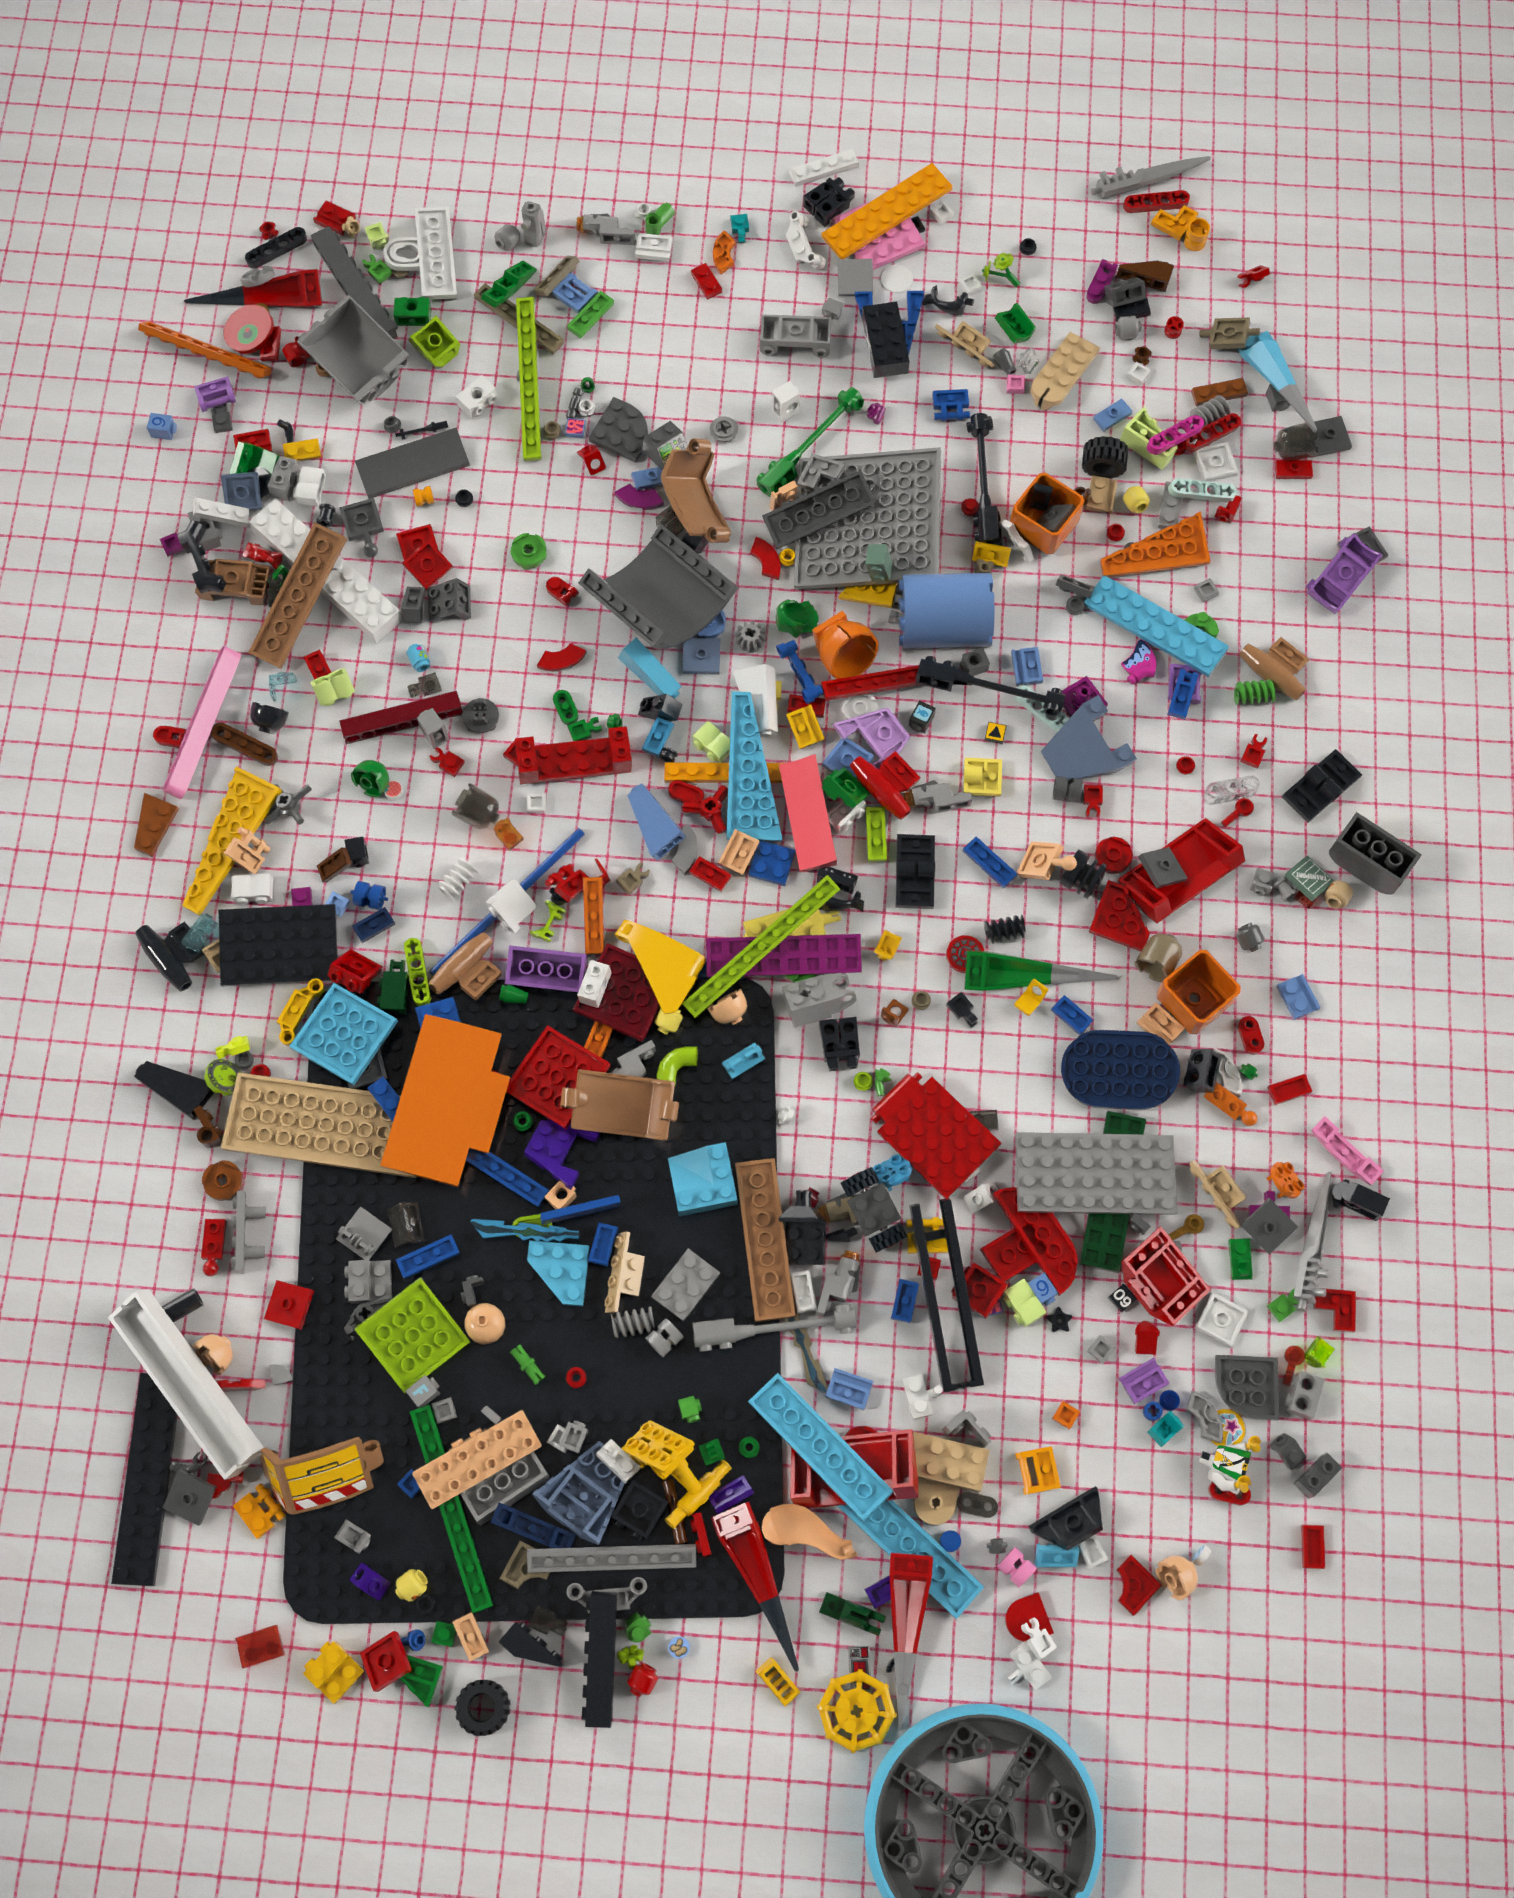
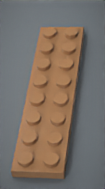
M314 522L248 653L282 669L347 541L345 536Z
M775 1158L735 1163L755 1322L795 1317V1308L784 1225L782 1222H779L782 1210Z

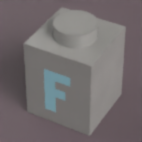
M425 1375L408 1388L406 1392L417 1407L421 1408L440 1394L437 1390L440 1386L433 1377L429 1379Z

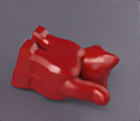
M248 542L243 553V557L260 563H270L274 569H277L283 560L282 553L271 552L256 543Z

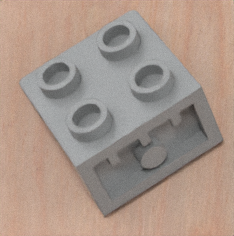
M964 1409L942 1429L948 1436L950 1433L955 1435L966 1426L984 1448L991 1443L989 1432L984 1427L980 1428L975 1423L977 1421L976 1417L970 1411L966 1412Z

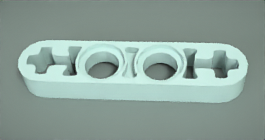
M1177 478L1168 486L1170 495L1180 498L1229 502V500L1232 501L1235 495H1237L1236 487L1228 483ZM1190 486H1195L1198 489V493H1193L1190 490ZM1207 488H1212L1215 491V495L1209 494Z
M1022 685L1018 687V689L1036 693L1028 686ZM1015 696V700L1056 732L1070 719L1061 712L1056 720L1051 721L1048 719L1047 714H1045L1044 708L1037 710L1033 707V703L1039 701Z

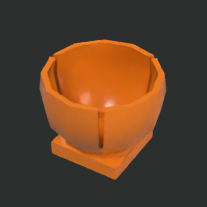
M843 611L812 629L820 660L829 674L836 679L861 675L872 665L877 656L878 640L871 630L862 623L848 621Z

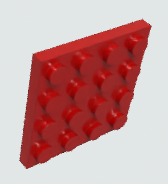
M547 1025L510 1078L506 1093L567 1130L571 1124L573 1109L560 1107L562 1088L576 1089L577 1074L580 1069L606 1073L611 1064Z

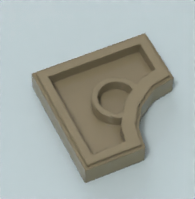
M519 1541L499 1578L519 1589L523 1582L531 1578L547 1580L551 1573H528L527 1549L535 1548L522 1541Z

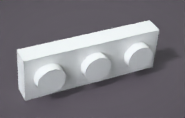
M196 497L194 499V517L247 527L249 524L248 508Z

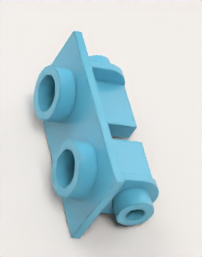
M753 1043L722 1062V1064L733 1079L763 1061L765 1057L761 1053L760 1046Z

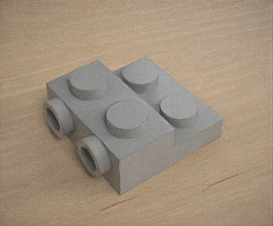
M391 1260L349 1261V1266H345V1278H349L348 1286H345L344 1294L351 1304L392 1298Z

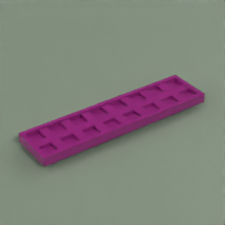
M861 934L788 936L744 976L862 973ZM757 937L706 938L707 977H713Z

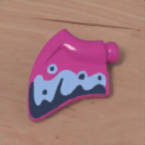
M1140 639L1131 656L1121 663L1125 671L1130 674L1127 677V681H1130V684L1133 685L1145 677H1155L1156 658L1144 640Z

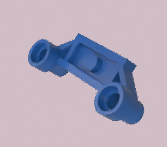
M792 640L785 644L777 645L776 649L780 658L788 657L790 666L804 689L801 691L804 701L809 704L814 702L816 698L824 695L821 686H815L813 676L805 670L806 664L804 660L799 659L796 654L798 650L796 642Z

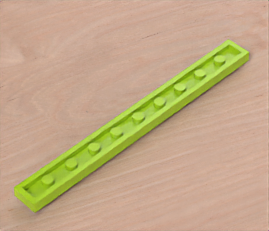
M534 297L516 298L524 462L542 460Z
M828 875L825 876L682 1004L694 1018L699 1016L832 898L840 888Z

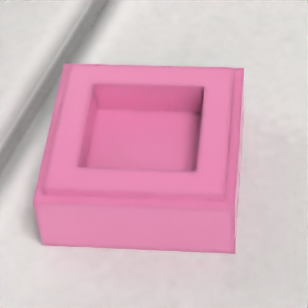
M1007 375V393L1024 394L1025 375Z

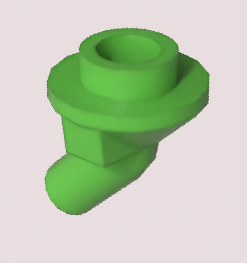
M880 1068V1070H874L877 1096L885 1095L883 1083L892 1080L889 1077L891 1074Z

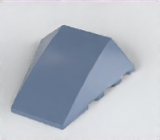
M600 1441L579 1456L572 1464L565 1467L558 1475L547 1481L544 1486L532 1493L534 1498L550 1516L579 1538L599 1545L625 1484L596 1456V1453L604 1446Z

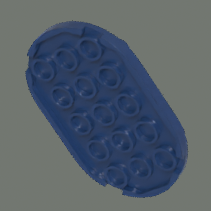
M1093 1030L1081 1034L1069 1044L1062 1058L1061 1075L1068 1092L1084 1105L1106 1109L1148 1110L1163 1104L1172 1096L1179 1082L1180 1064L1174 1049L1164 1039L1155 1034L1140 1031Z

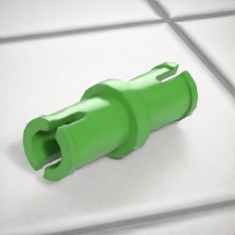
M521 1344L510 1352L521 1365L520 1369L522 1371L525 1370L535 1385L545 1378V1375L535 1365V1360L528 1356L521 1347Z

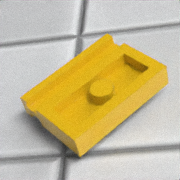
M812 705L786 714L799 749L825 740Z

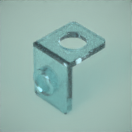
M279 672L269 675L270 695L274 702L277 701L275 685L297 682L293 672Z

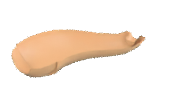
M796 1504L778 1505L770 1508V1511L762 1521L763 1535L772 1544H785L787 1546L804 1544L815 1547L838 1560L852 1559L858 1556L857 1552L853 1550L851 1540H842L815 1513L806 1507Z

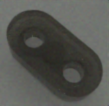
M964 1492L957 1498L956 1506L964 1514L991 1518L998 1511L996 1500L989 1496ZM964 1499H969L971 1505L965 1506L963 1503ZM985 1503H989L991 1505L990 1511H986L984 1509Z

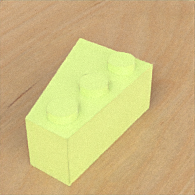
M1145 407L1124 427L1120 437V441H1124L1130 449L1161 470L1173 459L1178 447L1175 445L1158 455L1150 454L1147 451L1146 446L1149 439L1162 432V430L1157 426V421L1151 419L1147 414ZM1165 436L1166 440L1173 441L1169 436Z

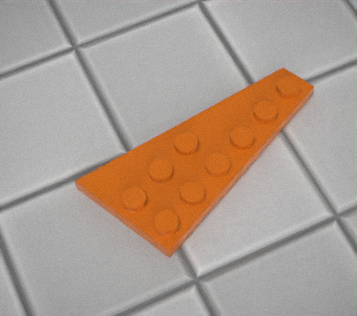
M1201 511L1194 516L1181 520L1173 526H1168L1145 537V539L1135 542L1123 550H1118L1100 560L1102 576L1117 577L1210 564L1211 560Z

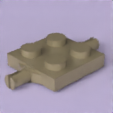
M1250 317L1215 318L1211 329L1200 330L1199 336L1210 337V349L1245 348L1249 336H1260V328H1250Z

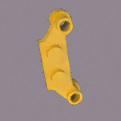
M312 979L307 987L300 990L295 989L277 1020V1024L281 1028L279 1039L285 1046L289 1047L295 1039V1031L313 999L320 997L325 992L324 984L320 979Z

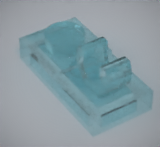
M207 913L205 916L201 914L182 939L181 944L199 953L216 929L218 923L212 920L213 916Z

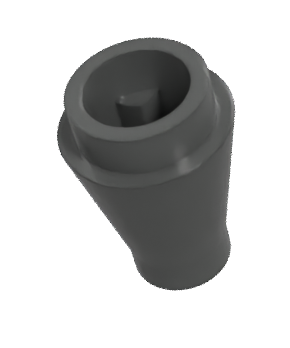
M1005 348L1000 349L993 355L994 361L1007 375H1012L1016 372L1010 352Z

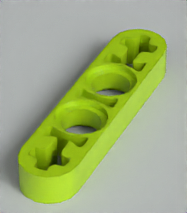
M410 938L404 943V951L412 997L415 1005L419 1007L430 1004L431 994L421 942L417 938ZM411 945H415L416 954L414 955L412 954ZM415 960L421 962V965L417 968L411 966V963ZM417 977L424 978V982L419 985L415 984L414 980ZM421 990L424 995V1000L420 1001L419 999V991Z

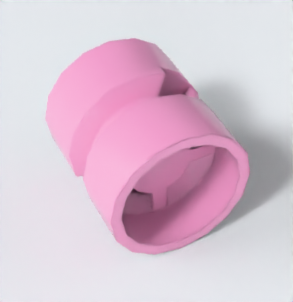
M1014 1547L997 1567L1005 1575L1009 1574L1010 1580L1019 1588L1035 1572L1037 1567L1031 1561L1024 1560V1555Z

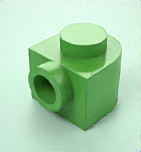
M694 1396L678 1400L683 1422L693 1423L700 1420L698 1411H702L699 1398L695 1399Z
M636 1611L625 1621L624 1630L628 1639L637 1643L643 1641L651 1634L649 1627L652 1625L645 1615L641 1617Z

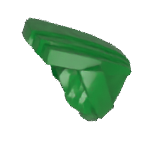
M788 599L781 602L776 609V625L778 630L789 633L795 638L800 634L813 633L812 629L817 627V623H819L817 611L810 604L809 600L798 603L795 600Z

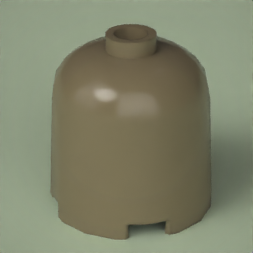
M1159 933L1153 935L1135 960V966L1141 973L1144 970L1150 974V979L1163 982L1177 966L1182 956V947L1176 937L1171 934Z

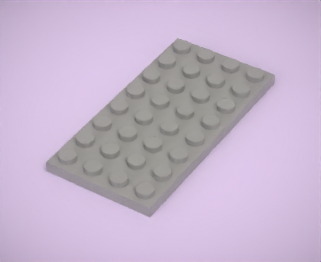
M1016 1132L1018 1212L1177 1214L1173 1135Z

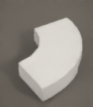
M1005 519L999 522L1000 528L1007 541L1011 540L1015 545L1016 553L1027 562L1034 560L1030 545L1019 535L1015 525Z
M1213 1048V1051L1222 1056L1218 1071L1221 1085L1240 1098L1243 1087L1242 1077L1234 1061L1224 1052Z

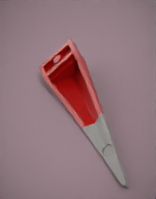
M891 1553L889 1581L899 1730L903 1726L932 1579L933 1556Z

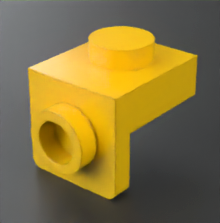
M885 929L877 947L874 949V953L884 961L893 959L903 937Z

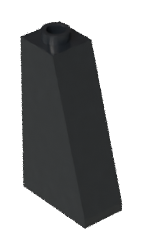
M149 1061L141 1064L134 1075L139 1082L192 1120L197 1116L193 1109L198 1106L203 1108L215 1093L207 1086L206 1081Z

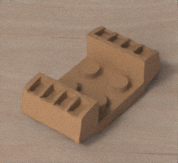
M208 560L212 567L209 569L210 572L223 576L226 586L220 593L209 590L203 594L200 593L196 586L195 593L200 599L214 601L215 595L248 598L251 605H264L270 566L247 561Z

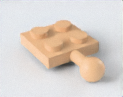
M1031 841L1018 868L1017 875L1021 878L1049 880L1055 866H1062L1063 869L1071 871L1075 869L1077 861L1070 855L1065 856L1063 859L1059 858L1064 849L1061 844Z

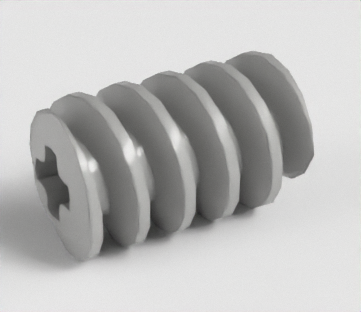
M1217 395L1208 402L1192 409L1190 416H1200L1204 420V427L1224 417L1225 413L1227 415L1230 414V405L1224 397Z
M651 1307L648 1308V1313L641 1308L640 1314H637L636 1310L633 1309L631 1316L627 1310H625L623 1317H621L619 1312L616 1313L615 1318L611 1314L613 1332L616 1338H619L620 1332H622L624 1337H627L628 1331H630L632 1336H635L636 1329L640 1334H643L644 1328H646L648 1333H651L652 1327H654Z

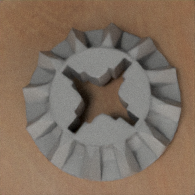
M718 417L710 425V435L714 440H718L721 443L723 441L730 442L731 439H735L738 433L737 423L730 417ZM721 425L727 430L726 434L721 431Z

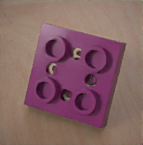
M1087 676L1062 690V694L1066 695L1063 708L1070 717L1083 703L1099 695L1104 705L1108 706V703Z

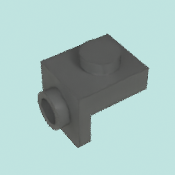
M478 1275L467 1277L466 1281L462 1282L464 1292H461L463 1304H467L469 1309L477 1305L473 1287L485 1284L483 1278H478Z
M1285 1433L1276 1437L1274 1442L1270 1444L1271 1449L1279 1454L1286 1467L1290 1470H1293L1306 1458L1297 1441Z

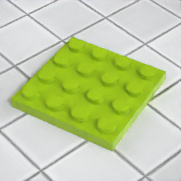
M421 1277L354 1328L404 1393L423 1376H428L470 1342Z

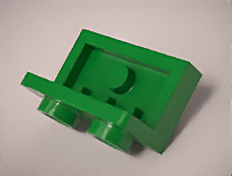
M1015 303L1009 311L997 313L995 316L1000 327L1014 344L1028 341L1036 329V326L1018 303Z

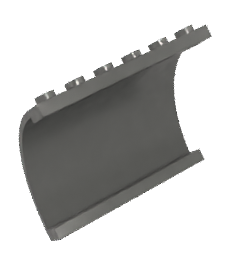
M660 524L645 549L622 570L608 578L602 579L593 570L588 568L578 584L650 646L656 649H667L686 642L702 631L723 610L739 587L666 526Z

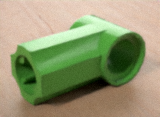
M667 202L663 203L654 213H649L646 216L647 234H660L661 228L675 215L672 205Z

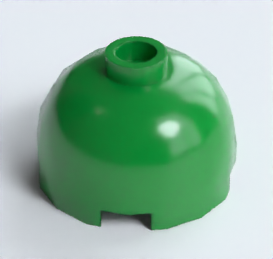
M374 760L362 761L351 772V779L356 787L359 785L362 789L366 790L364 794L370 797L377 798L386 790L389 784V774L386 767Z

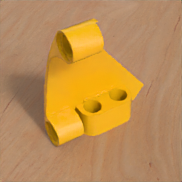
M623 920L614 936L624 943H630L663 1014L676 1013L695 984L698 974L707 961L706 958L695 950L662 933L638 923Z

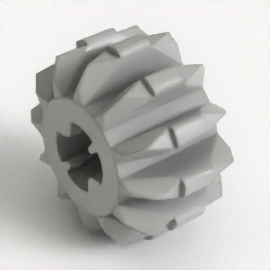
M753 620L751 624L745 621L744 626L739 625L738 631L735 632L736 644L740 645L741 650L747 648L748 653L750 649L756 652L757 647L762 648L763 642L766 641L765 629H761L760 623L754 625Z

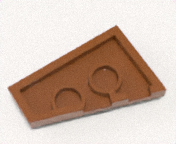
M144 793L134 849L153 857L179 808Z

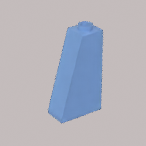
M641 783L633 787L627 796L649 853L659 861L680 843L686 835L649 789Z

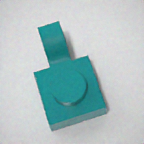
M747 214L730 215L732 234H738L739 243L746 242L745 232H749Z

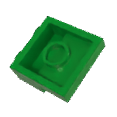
M845 767L839 771L835 769L821 782L823 784L821 788L829 798L835 801L841 797L844 804L852 809L870 794Z

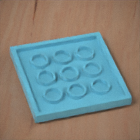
M333 983L289 1047L354 1086L398 1020Z

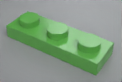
M600 291L567 325V329L581 339L614 305V300Z

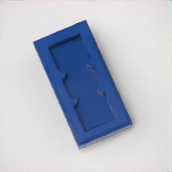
M598 1223L588 1262L608 1267L618 1227Z

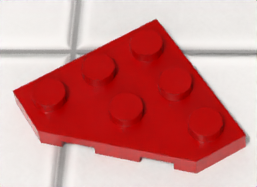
M1108 880L1089 933L1141 952L1147 943L1150 932L1147 926L1145 927L1127 887Z

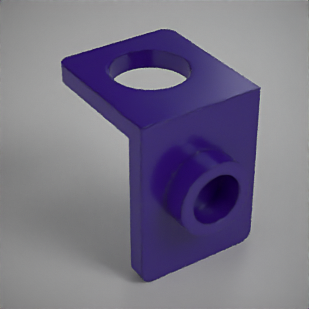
M364 1563L358 1566L350 1578L354 1585L378 1601L391 1585V1582L374 1572ZM364 1570L363 1576L357 1580L360 1572Z

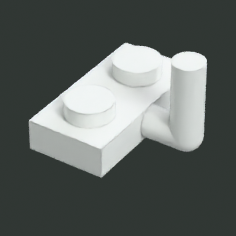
M922 1374L903 1378L902 1382L912 1420L932 1415L929 1398L939 1396L943 1390L942 1387L937 1385L933 1389L926 1390Z

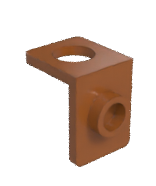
M893 999L887 1008H882L881 1017L886 1023L897 1027L909 1009ZM895 1006L899 1007L901 1015H895L890 1009Z

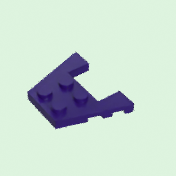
M541 1120L524 1154L540 1168L546 1169L551 1173L552 1177L557 1181L560 1180L565 1184V1187L572 1190L579 1172L562 1166V1163L576 1136L596 1142L601 1132L572 1129L571 1124L566 1130L553 1121Z

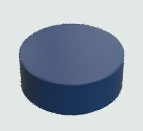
M946 1531L940 1538V1545L947 1552H954L961 1545V1537L955 1531Z

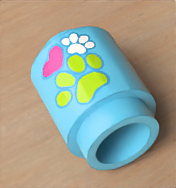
M413 644L409 646L406 654L413 669H416L417 672H424L429 669L430 660L423 645Z

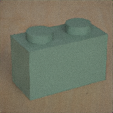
M868 544L866 567L872 582H890L892 559L886 544Z

